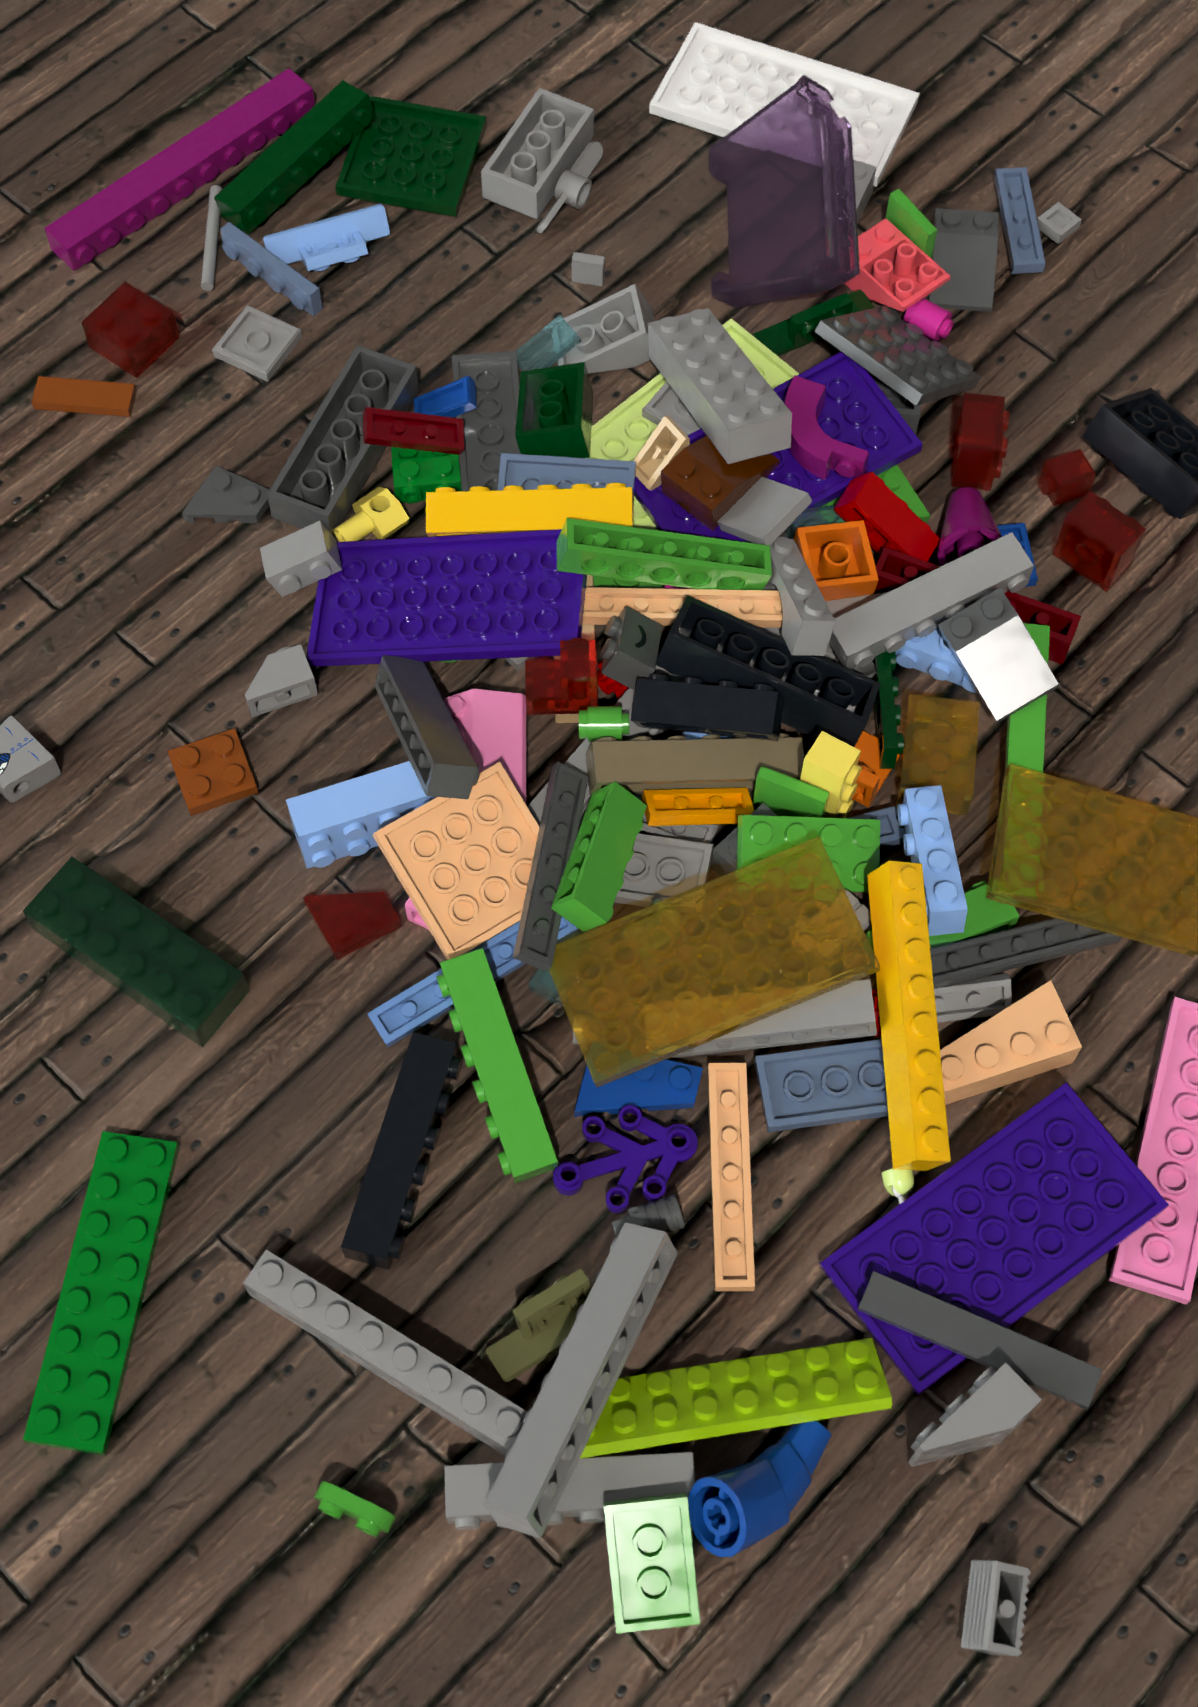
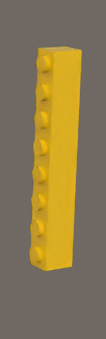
M887 861L869 873L867 879L893 1170L928 1171L951 1162L923 869L920 863Z

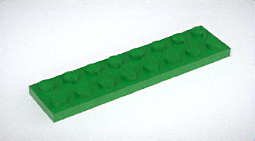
M102 1131L23 1436V1441L26 1443L106 1455L180 1149L178 1142Z

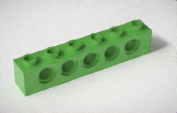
M571 518L566 519L556 541L557 571L692 589L763 590L772 576L769 545Z

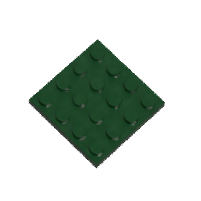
M369 96L376 118L352 139L335 186L336 195L456 217L487 126L486 116Z

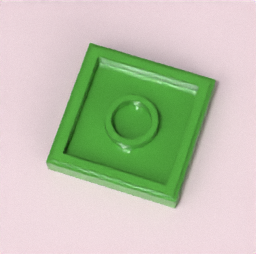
M898 189L890 193L886 219L932 258L937 229L902 191Z
M761 766L756 777L753 807L756 810L764 803L778 816L824 818L829 792Z

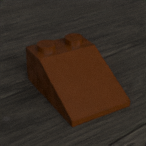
M706 435L684 448L661 471L662 493L714 531L719 526L717 521L761 477L766 478L780 464V460L769 453L728 464Z

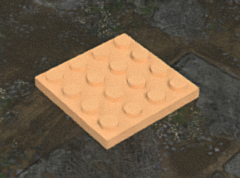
M500 762L479 773L478 782L476 785H472L469 799L436 797L374 832L372 835L447 960L464 955L521 920L539 826Z

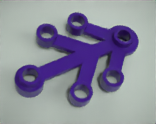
M633 1105L624 1106L620 1110L619 1125L626 1131L637 1130L656 1142L642 1146L606 1128L601 1118L597 1116L588 1117L582 1124L583 1137L589 1142H599L620 1153L581 1165L572 1161L560 1163L553 1172L554 1187L563 1195H574L582 1189L585 1180L626 1168L617 1186L611 1188L606 1194L608 1210L613 1213H622L629 1205V1195L647 1161L662 1157L655 1174L645 1179L642 1190L647 1200L651 1202L659 1201L658 1199H662L665 1196L666 1183L677 1162H685L696 1153L698 1146L697 1136L686 1125L674 1124L665 1128L642 1117L639 1108ZM632 1113L637 1117V1120L634 1123H627L623 1119L624 1115ZM595 1124L601 1130L597 1134H590L586 1129L589 1125ZM675 1137H682L686 1144L682 1147H676L671 1141ZM570 1170L575 1173L576 1177L572 1181H565L561 1177L562 1173ZM652 1183L660 1185L662 1190L658 1194H651L647 1187ZM614 1195H621L625 1201L622 1205L616 1206L610 1202V1198Z

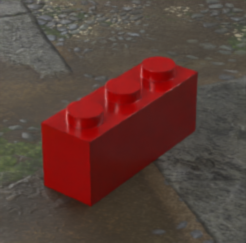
M872 471L852 479L833 509L845 522L864 520L870 546L880 555L884 547L928 562L940 541V538L931 530L930 526L922 521L908 507L907 503L893 493L885 485V482Z

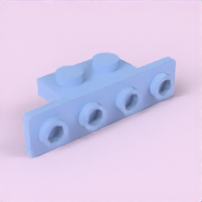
M377 204L263 237L265 249L286 264L301 260L308 271H323L328 269L331 264L357 261L360 259V256L368 254L366 241L388 236L390 230L385 208L382 204Z

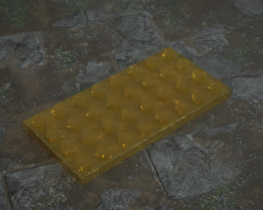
M818 836L556 944L552 967L549 971L594 1084L598 1088L880 971V965Z

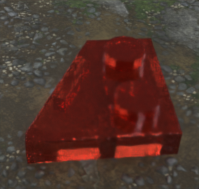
M384 892L310 895L303 898L305 906L336 960L402 927L401 920Z

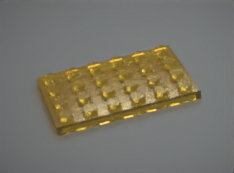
M1010 764L1005 769L986 899L1194 957L1198 954V818Z

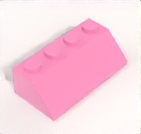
M470 689L444 698V703L449 708L450 715L456 726L459 727L460 734L465 744L468 745L472 758L478 764L479 773L500 762L526 804V696L521 693Z

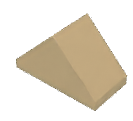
M669 416L663 417L633 460L636 461V477L648 490H654L662 484L661 471L684 448L690 445V438Z

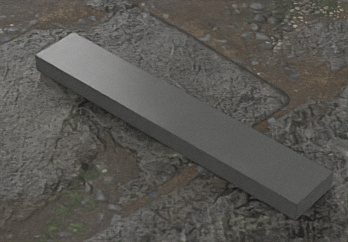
M557 762L551 768L513 958L543 971L550 969L553 963L562 916L552 910L551 906L578 834L589 778L588 775L560 762Z
M1105 905L932 948L930 952L934 989L1118 943L1123 938V935L1109 906Z
M875 1271L872 1273L858 1307L860 1312L982 1365L991 1366L996 1371L1007 1363L1026 1384L1086 1410L1089 1408L1102 1373V1369Z

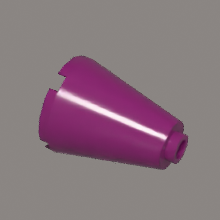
M961 488L953 492L949 498L937 552L940 567L1003 537L982 494L977 489Z

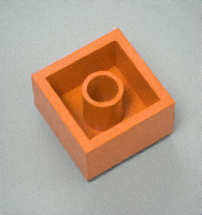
M864 520L798 527L796 529L793 539L825 601L874 594L879 579Z

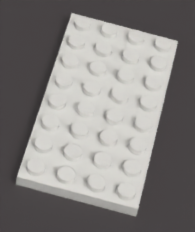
M695 22L651 100L649 113L838 175L847 157L877 167L874 186L877 187L918 103L919 93Z

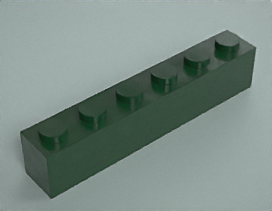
M342 80L214 197L223 219L248 235L376 118L369 95Z

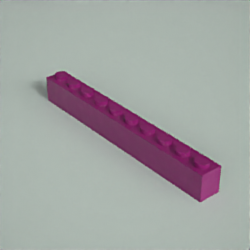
M288 68L46 226L44 229L51 250L73 271L90 262L94 257L109 247L114 246L132 232L140 229L144 224L159 214L164 213L168 208L183 198L188 197L192 192L207 182L212 181L216 176L231 166L236 165L240 160L292 127L315 106L312 87Z

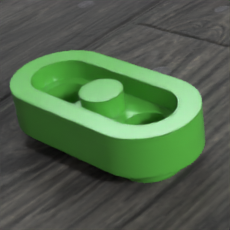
M325 1481L321 1482L314 1496L315 1499L320 1501L318 1506L320 1511L336 1519H340L342 1514L357 1520L356 1528L374 1537H377L380 1531L389 1533L396 1518L387 1510Z

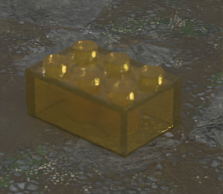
M909 694L903 716L904 750L903 754L900 755L896 806L903 804L905 789L941 785L947 813L967 816L974 793L980 702Z

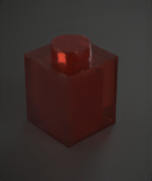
M1079 449L1045 461L1039 477V487L1042 493L1048 495L1052 504L1056 506L1088 495L1096 473L1082 450Z

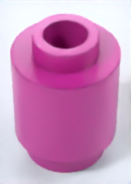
M925 298L909 307L904 315L905 322L921 328L924 332L923 335L933 341H938L941 337L945 339L954 325V321L951 320L952 313Z

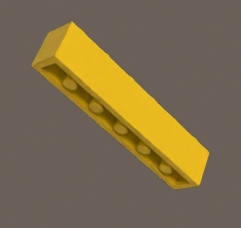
M609 483L606 485V488H592L589 484H574L571 486V489H558L555 485H540L537 487V490H524L521 486L511 485L505 486L500 491H490L488 487L475 486L469 488V491L456 492V489L450 487H440L435 489V492H426V534L428 537L556 530L563 528L567 518L634 527L632 487H626L623 483Z

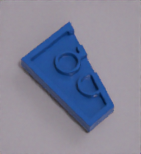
M593 1042L574 1117L588 1116V1113L598 1112L618 1114L627 1105H633L648 1111L694 1108L703 1068Z

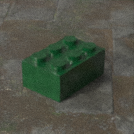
M585 362L522 371L520 373L515 438L521 454L590 458L593 390Z

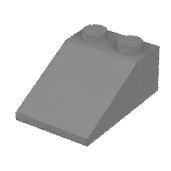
M636 284L550 325L558 366L585 362L587 372L596 373L634 368L651 360L648 357V323L654 322L655 318L651 304Z

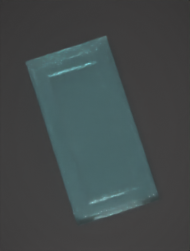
M559 315L516 350L517 365L521 371L550 367L579 344L581 340L563 317Z

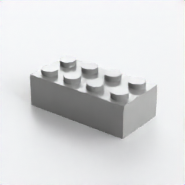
M539 88L482 169V197L538 219L554 196L556 184L562 173L572 168L593 138L594 109Z

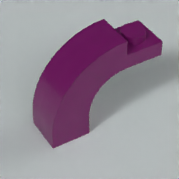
M794 375L785 397V405L792 413L791 448L789 450L793 457L807 471L826 480L830 469L846 478H857L864 475L868 467L869 451L829 437L823 432L817 422L825 405L826 386Z

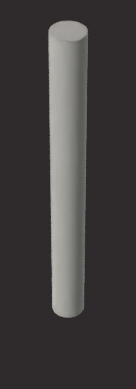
M218 185L211 186L209 194L201 288L205 291H211L214 288L220 210L214 197L222 190Z

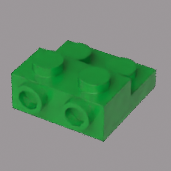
M391 447L394 492L396 499L400 503L413 504L419 501H426V492H435V489L440 487L454 488L456 492L462 491L459 457L457 454Z

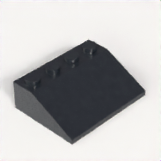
M1152 388L1102 405L1082 436L1090 443L1091 448L1095 452L1106 456L1114 463L1115 468L1120 473L1129 476L1139 484V488L1143 493L1153 496L1159 501L1169 515L1183 519L1198 511V426Z

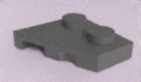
M215 466L182 512L183 518L187 522H195V518H214L215 523H229L231 521L258 523L269 508L267 493L270 489Z

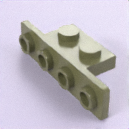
M581 1268L572 1274H565L559 1277L551 1287L538 1295L526 1297L518 1307L512 1310L518 1329L486 1349L488 1358L504 1382H509L559 1351L562 1341L568 1337L576 1321L579 1307L585 1303L593 1287V1283L590 1285L589 1279Z

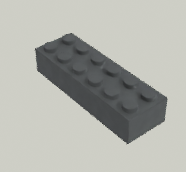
M359 345L356 346L267 493L272 518L301 529L321 521L333 537L335 536L333 529L344 521L352 504L355 502L387 447L364 444L363 412L366 407L407 412L413 402V398L419 392L417 367L415 365Z

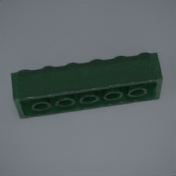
M72 856L23 910L33 930L202 1048L250 992L242 972Z

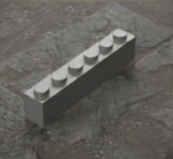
M382 655L374 686L425 795L469 799L472 785H476L478 782L479 767L472 758L469 747L465 744L460 734L459 727L456 726L451 717L450 710L446 707L441 697V692L437 689L432 679L431 673L428 672L422 661Z

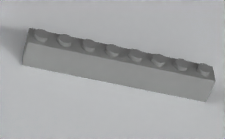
M625 1222L619 1235L612 1241L610 1253L602 1269L596 1273L593 1287L585 1303L579 1307L576 1321L568 1337L562 1341L559 1355L551 1371L545 1375L541 1391L533 1407L527 1411L523 1427L515 1443L508 1449L505 1463L496 1481L490 1485L487 1491L484 1507L498 1525L541 1539L678 1255L665 1231Z
M265 1250L243 1282L251 1297L506 1456L510 1446L515 1443L523 1427L527 1411L270 1251Z

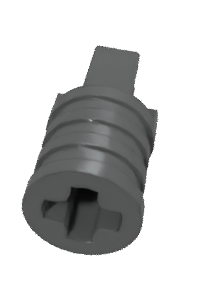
M675 1194L669 1195L665 1199H658L659 1201L656 1202L652 1201L646 1205L641 1204L629 1208L630 1216L615 1220L611 1224L615 1237L619 1235L625 1222L665 1232L685 1228Z

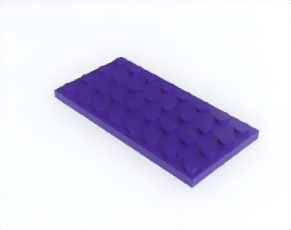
M839 352L797 375L826 386L825 405L817 422L823 432L829 437L869 451L866 473L872 471L877 476L922 451L923 443L866 369L843 352ZM792 379L773 389L784 404ZM702 428L688 435L690 445L706 436ZM789 448L771 453L780 460V464L766 477L767 479L809 493L812 503L793 522L840 497L850 481L855 479L854 477H843L830 469L826 480L821 479L803 468L793 457ZM635 476L634 496L659 531L753 543L721 531L719 526L712 531L663 494L662 484L654 490H648Z
M562 529L336 542L342 570L318 581L306 658L310 667L380 664L382 655L403 657L422 662L580 655L587 575L557 571L556 541Z
M1065 1083L820 1262V1268L918 1396L967 1358L858 1311L873 1271L1002 1327L1009 1328L1167 1209L1169 1204L1071 1087Z

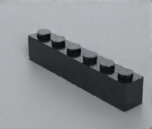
M415 1032L412 1033L341 1245L345 1258L390 1270L393 1258L399 1260L405 1243V1236H401L405 1221L411 1223L417 1206V1200L413 1199L417 1185H424L428 1173L429 1164L424 1162L428 1150H435L438 1143L440 1128L436 1127L440 1114L446 1115L450 1105L452 1094L447 1091L451 1079L457 1080L461 1071L463 1058L458 1056L457 1043Z

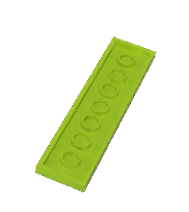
M872 1338L622 1377L617 1379L579 1459L891 1409L892 1396Z

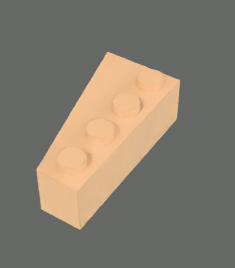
M1051 980L940 1050L945 1105L1074 1062L1082 1046Z

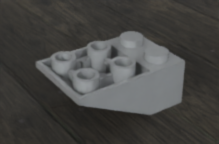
M1007 1363L1002 1365L997 1371L990 1366L973 1383L974 1385L967 1391L970 1395L968 1399L961 1394L946 1408L945 1413L939 1418L942 1423L939 1427L932 1422L917 1436L916 1441L910 1446L914 1454L908 1463L911 1467L998 1445L1028 1417L1042 1399Z

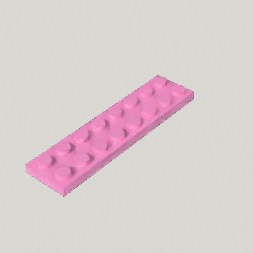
M1174 997L1170 1006L1135 1165L1169 1206L1116 1246L1109 1281L1186 1305L1191 1299L1198 1266V1003Z

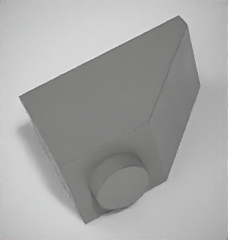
M301 644L294 647H283L275 653L267 655L245 693L251 717L318 696L315 679Z

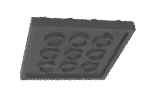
M888 306L820 320L815 330V333L916 406L973 389L981 379V376L973 371L974 368L970 363L954 358L948 353L949 350L946 346L926 338L921 328L904 322L898 317V312Z

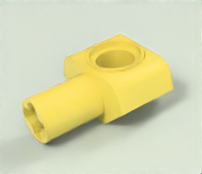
M377 487L352 504L355 515L334 528L333 532L339 542L359 541L371 532L379 540H384L408 524L409 517L400 502L387 488Z

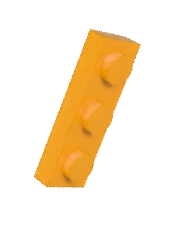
M748 787L643 790L641 799L647 805L645 816L648 826L738 824V815H751L755 811Z

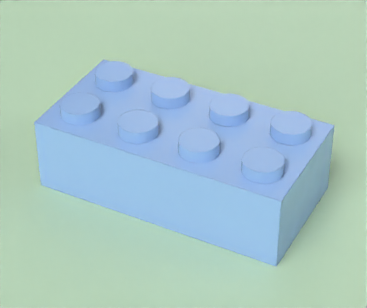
M410 761L286 799V803L306 868L309 869L312 867L321 868L328 866L334 860L349 855L360 856L369 849L377 847L378 844L372 836L374 832L436 797L425 795Z

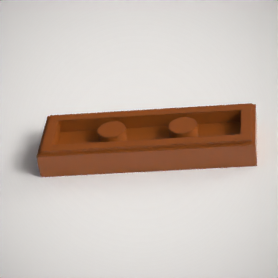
M38 376L32 405L37 410L131 417L136 388L135 384Z

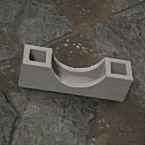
M778 537L770 545L772 576L763 590L779 591L783 609L781 634L791 655L825 656L836 621L794 539Z

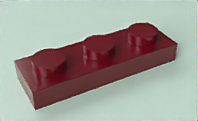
M366 407L363 412L364 444L461 455L464 451L463 419Z

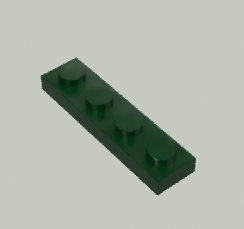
M885 651L875 656L873 660L876 667H874L875 675L872 679L881 683L874 701L880 769H895L897 754H903L904 736L903 733H897V726L901 724V706L894 703V698L898 697L899 688L898 677H892L891 671L895 670L896 652L888 653Z

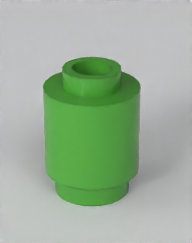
M588 706V710H579V739H588V742H595L599 738L613 737L617 741H622V735L629 734V713H622V706Z

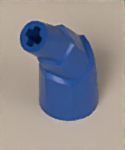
M817 1421L793 1424L777 1445L768 1447L754 1461L704 1477L695 1482L688 1497L690 1525L696 1538L704 1548L718 1557H732L788 1524L789 1514L810 1485L811 1476L832 1436L831 1433Z

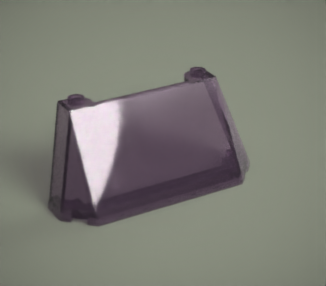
M805 75L709 149V171L713 177L727 185L729 275L724 272L716 273L711 280V291L713 297L734 308L832 290L860 274L852 127L845 116L839 118L830 104L834 99L828 89Z

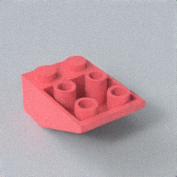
M886 218L838 250L835 275L853 292L861 289L868 299L901 312L948 282L951 277Z

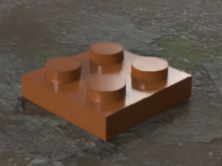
M235 728L167 751L190 816L259 793Z

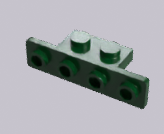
M861 289L849 294L846 292L791 315L789 319L753 333L752 336L777 356H781L821 339L822 337L815 333L820 320L875 307Z

